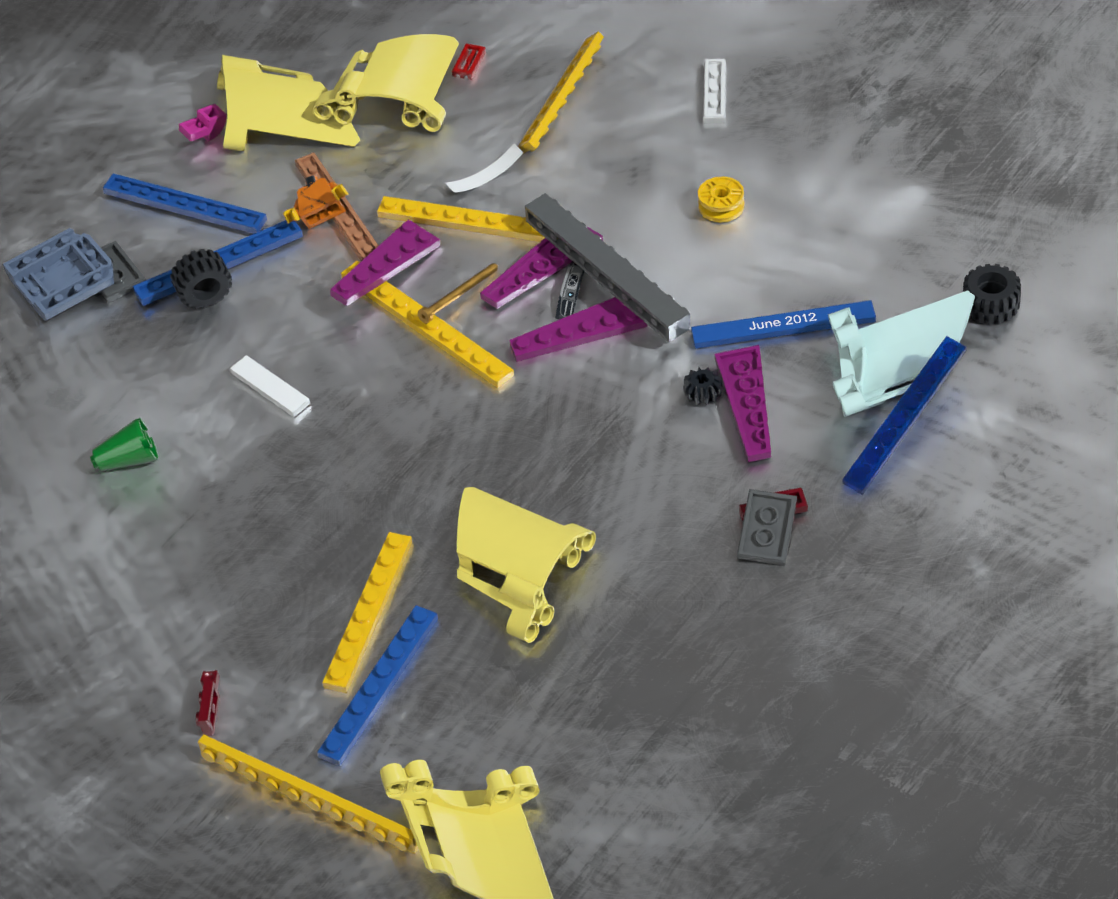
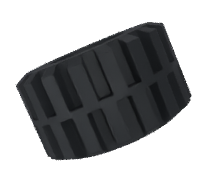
M199 249L197 252L194 250L188 255L185 254L181 260L175 263L176 266L171 270V282L181 302L189 308L199 309L203 307L204 309L210 305L214 306L217 304L216 302L224 299V295H228L230 292L229 288L232 287V276L222 257H220L219 253L213 252L210 249L207 251Z
M985 264L983 267L981 265L977 266L976 270H970L969 275L965 276L963 292L969 291L975 296L970 313L973 320L978 319L980 323L988 322V324H993L997 322L1000 324L1003 323V320L1009 321L1012 319V316L1017 314V310L1020 308L1021 283L1019 276H1016L1013 270L1009 271V268L1006 266L1000 267V264Z

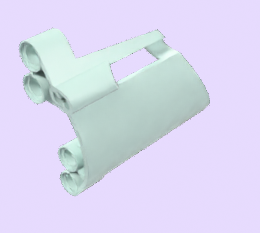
M965 291L858 329L855 316L851 314L850 307L828 314L838 343L842 375L841 379L832 381L837 398L841 403L844 417L883 404L889 398L937 381L940 377V371L947 368L959 346L975 296L969 291ZM922 377L921 381L885 393V390Z

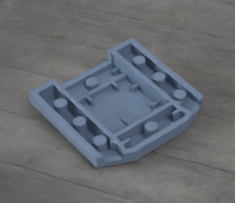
M71 228L3 263L4 270L13 285L38 315L46 321L114 284L111 259L90 235L85 233L82 235L76 234Z

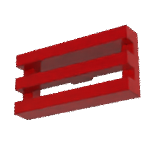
M465 44L452 69V77L460 75V78L464 79L465 76H468V80H472L486 53V48ZM472 50L471 54L468 56L464 68L461 69L469 51Z

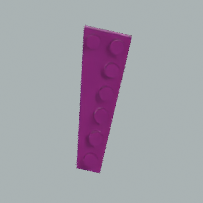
M407 220L335 284L330 290V296L345 306L350 305L440 247V239L411 220Z
M587 227L594 234L599 235L603 241V235ZM544 238L481 291V299L498 309L564 268L572 260L549 240Z
M614 297L509 341L515 360L519 362L646 328L647 323Z
M759 345L716 353L715 362L748 462L771 458Z

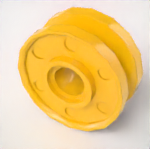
M725 176L713 177L702 183L698 189L699 212L709 221L718 223L732 221L738 218L745 208L743 186L733 178Z

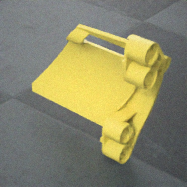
M419 34L379 42L375 50L370 53L364 52L362 49L354 54L334 89L324 92L319 96L313 108V113L320 120H327L331 115H334L335 120L339 124L347 125L353 120L358 109L359 100H363L366 96L392 98L404 101L402 121L406 126L416 127L421 122L427 131L436 132L441 128L446 112L434 98L459 43L451 36ZM357 62L368 63L364 72L353 71Z
M222 55L217 89L226 91L227 124L223 143L224 149L244 151L245 144L248 142L249 130L355 147L360 142V138L352 123L347 125L339 124L335 120L334 115H331L327 120H320L314 115L313 108L319 96L327 92L328 89L321 82L313 81V77L309 73L261 65L257 60ZM261 70L294 75L296 78L263 73Z
M465 487L461 498L457 527V554L459 557L457 578L512 609L506 626L507 633L527 643H531L539 634V625H548L554 617V607L547 603L543 590L554 565L558 562L570 568L575 567L580 561L581 551L587 552L594 546L596 534L594 531L574 523L563 526L475 487ZM473 562L506 576L501 588L473 577Z
M424 760L411 761L405 768H402L400 764L391 763L380 770L386 795L389 798L401 801L426 869L434 874L444 873L448 875L453 886L480 899H554L521 806L535 798L540 792L533 769L530 766H520L514 769L511 774H508L503 769L494 770L486 777L487 789L472 791H452L433 788V780L427 762ZM420 825L434 827L443 857L429 854Z

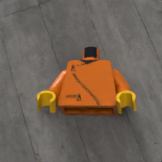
M309 176L305 181L306 186L297 191L298 198L295 201L294 207L284 211L283 215L287 224L291 221H298L301 218L308 229H311L346 212L340 198H344L345 195L347 196L348 192L342 184L328 183L325 178L318 179L317 176Z

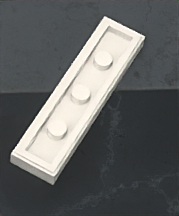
M705 59L703 123H725L726 59Z
M247 355L230 368L232 375L292 417H295L310 405L309 398Z

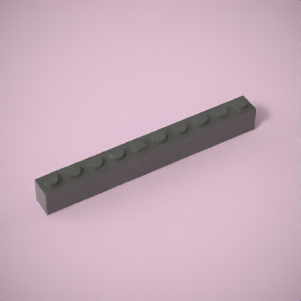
M545 193L525 205L527 223L665 340L671 342L690 330V313L685 307H681L671 295L663 292L655 282H651L645 277L641 270H637L626 258L621 257L612 246H608L603 242L599 235L594 234L583 222L578 221L570 211H566L560 206L556 199H552Z

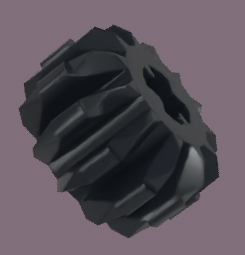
M698 367L697 371L690 370L689 375L685 376L683 392L689 402L695 401L696 405L705 403L707 406L709 401L716 402L717 397L721 396L722 379L718 376L717 370L711 371L709 367L701 370Z

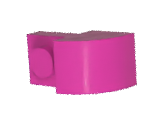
M216 104L209 105L197 110L196 118L180 123L179 131L190 142L202 137L209 142L216 138L223 130L227 114Z

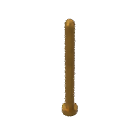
M495 263L490 264L430 307L419 309V319L426 324L432 321L434 314L498 270V265Z

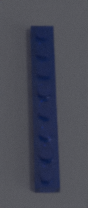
M948 336L944 338L842 479L844 485L861 495L865 493L966 353V346Z

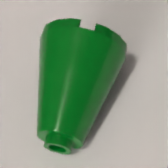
M141 418L134 419L93 449V455L90 456L94 468L107 471L158 460L155 443L146 432L148 428Z

